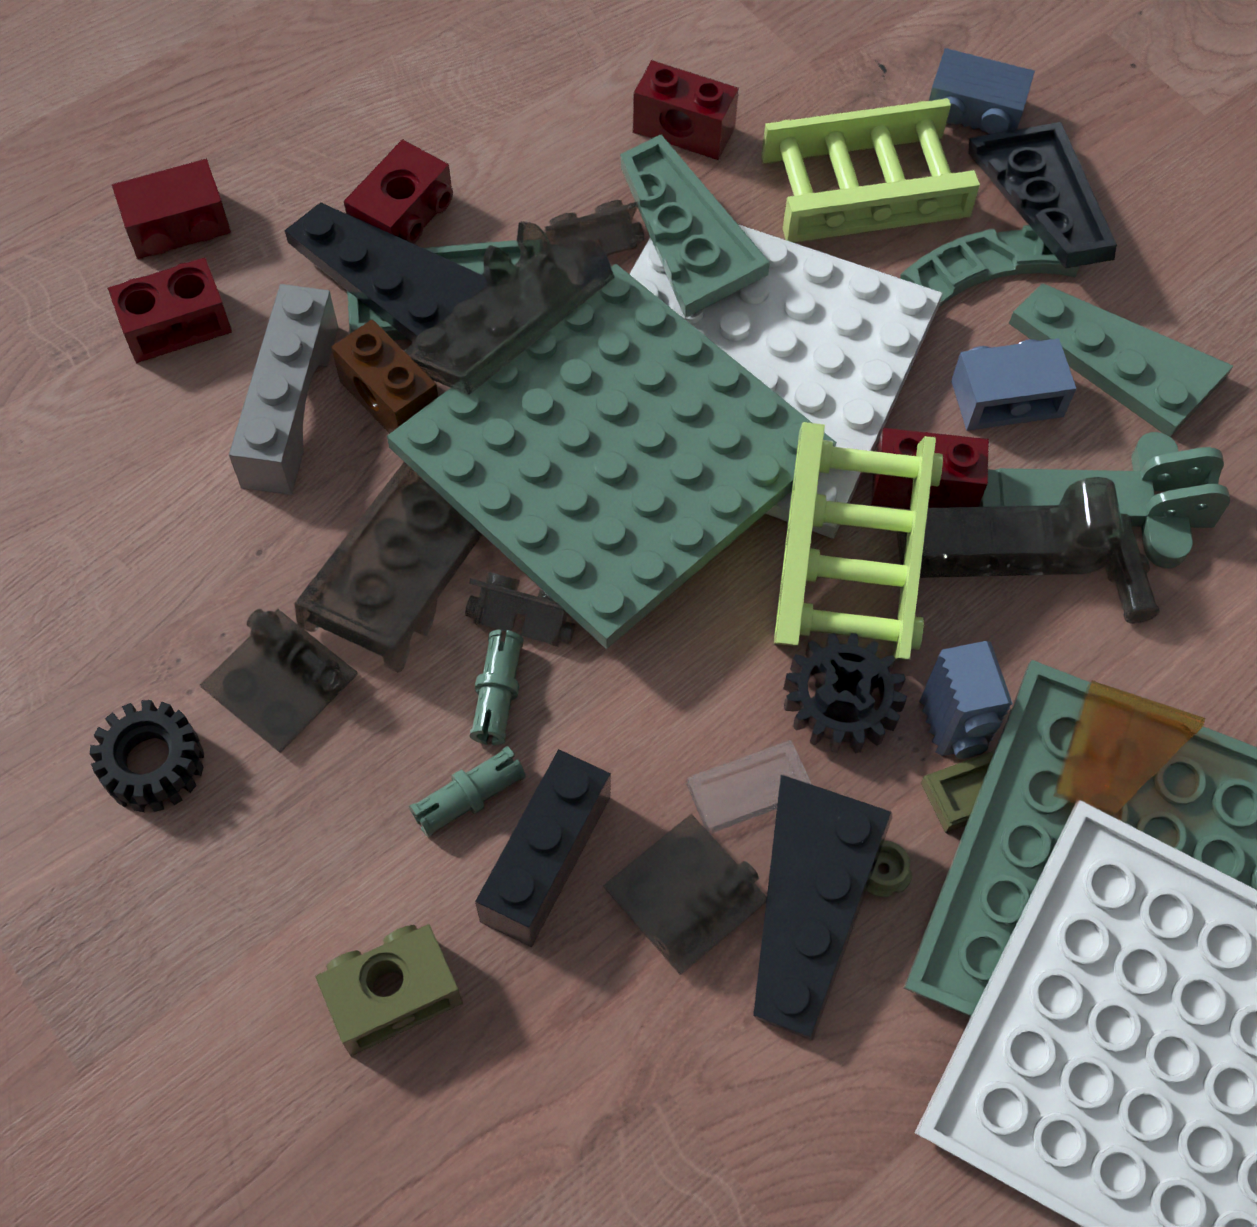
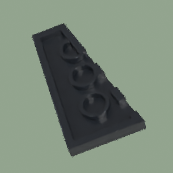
M1061 122L969 138L968 154L1065 268L1115 260L1117 244Z

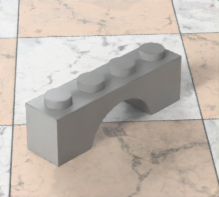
M280 284L229 452V458L241 488L292 495L304 453L303 420L309 385L318 366H328L332 352L331 346L334 344L338 330L330 290Z

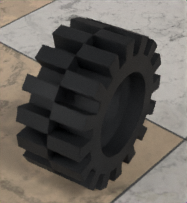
M141 700V711H136L132 703L122 706L126 716L118 719L112 712L105 718L111 727L108 731L100 727L97 728L94 737L100 745H90V756L95 761L91 763V766L100 783L117 803L124 807L129 803L133 810L138 812H144L145 805L149 804L153 811L157 812L164 810L162 800L169 798L173 805L181 802L183 799L178 792L182 788H185L190 793L193 791L196 783L192 776L193 774L202 775L204 767L199 758H204V751L193 727L179 709L174 712L170 704L162 701L157 709L152 700ZM157 738L168 744V758L155 771L147 774H137L128 769V754L139 743Z

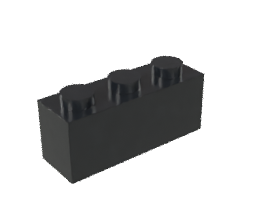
M558 749L475 901L481 923L525 945L533 946L610 799L611 773Z

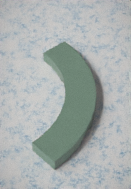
M1024 225L1022 230L996 233L995 229H989L963 236L944 244L924 255L904 270L900 275V279L942 292L940 307L962 291L988 280L1031 273L1076 277L1079 266L1065 268L1029 225Z

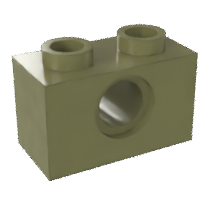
M430 924L418 929L415 925L401 927L383 939L384 945L364 954H361L360 951L344 953L327 964V971L315 976L342 1044L350 1056L463 1004L457 985ZM397 973L403 977L402 986L395 994L388 997H380L372 993L375 981L383 974Z

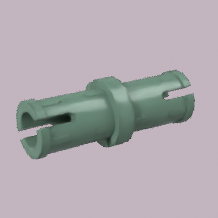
M494 630L489 633V644L483 674L478 675L476 678L475 692L479 696L473 727L470 730V738L481 744L487 745L489 734L493 735L492 745H502L505 743V732L511 701L518 697L519 683L515 680L524 639L518 633L508 630L506 631L505 642L501 641L502 630Z
M508 746L467 773L461 769L452 774V782L416 804L413 803L409 806L417 824L421 823V830L427 838L470 810L473 814H476L484 809V801L518 780L521 781L526 778L521 763L518 759L513 761L512 758L515 757V754Z

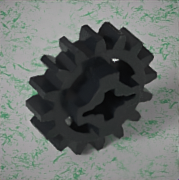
M834 633L828 634L825 648H821L813 640L808 642L805 652L806 657L797 654L793 657L790 668L793 673L786 674L783 687L785 691L790 693L786 695L785 711H799L793 723L794 729L800 730L809 726L813 730L809 743L813 745L820 742L823 737L831 739L830 747L833 753L839 751L842 742H849L853 751L860 753L866 737L876 746L881 744L885 736L884 729L895 730L900 719L897 712H902L907 699L906 695L899 692L902 690L906 680L904 674H890L896 658L893 655L882 659L878 658L876 653L879 643L876 641L871 642L866 648L859 647L858 635L851 633L847 644H840ZM814 675L816 678L815 686L818 689L815 696L810 698L808 682ZM878 687L880 707L876 711L873 707L875 700L871 695L873 690Z

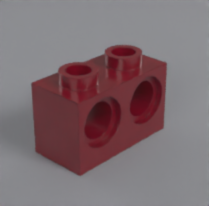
M205 257L188 263H181L172 268L140 278H133L107 288L123 334L136 363L232 333L223 302Z

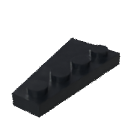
M322 202L285 230L288 244L424 352L430 349L495 293V282L493 279Z
M781 774L753 1013L756 1019L813 1041L892 821L891 811Z

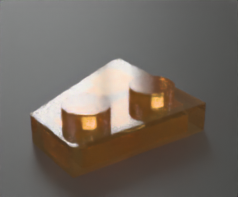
M1091 681L1083 698L1053 796L1075 804L1081 800L1110 816L1114 815L1204 726L1206 718Z

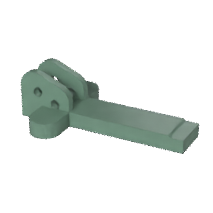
M1150 432L1139 439L1131 457L1133 471L988 469V485L979 505L980 523L1141 527L1144 551L1147 558L1159 567L1174 568L1184 561L1192 548L1191 528H1214L1230 504L1228 488L1219 485V477L1224 467L1223 454L1220 450L1211 447L1179 451L1175 441L1168 435L1160 432ZM1154 491H1165L1154 496Z

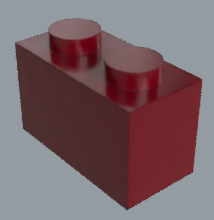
M207 158L111 184L126 232L137 259L162 254L169 250L201 241H209L215 237L231 233Z

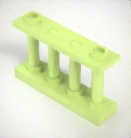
M949 99L920 101L911 104L766 123L761 155L763 163L784 161L794 196L787 197L783 222L785 239L793 243L970 217L980 187L975 170L951 173L939 140L943 138L951 107ZM920 142L932 176L910 180L905 179L894 145ZM875 148L886 183L859 186L848 151ZM829 154L840 189L813 193L803 158Z
M803 422L798 437L773 644L796 647L799 644V635L809 636L810 631L846 636L854 633L862 638L894 641L893 656L898 660L910 659L911 649H920L923 636L924 619L923 617L915 616L930 486H939L943 467V454L934 453L936 438L925 436L917 445L916 456L833 447V441L823 440L824 424ZM830 468L913 478L910 511L826 501V495L817 494L819 473L828 474ZM824 522L907 532L904 563L899 565L820 555V549L810 548L812 528H822ZM817 577L901 587L897 620L814 610L813 604L803 603L806 581L816 582Z

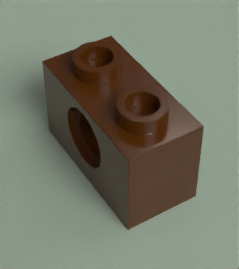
M373 319L331 346L340 383L389 434L438 398L436 383Z

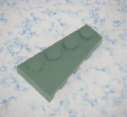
M658 135L620 154L622 172L685 318L769 275V260L662 135Z
M1044 283L1013 311L1009 321L1011 326L1030 339L1043 341L1059 338L1070 368L1169 437L1184 424L1227 378L1233 368L1231 364Z

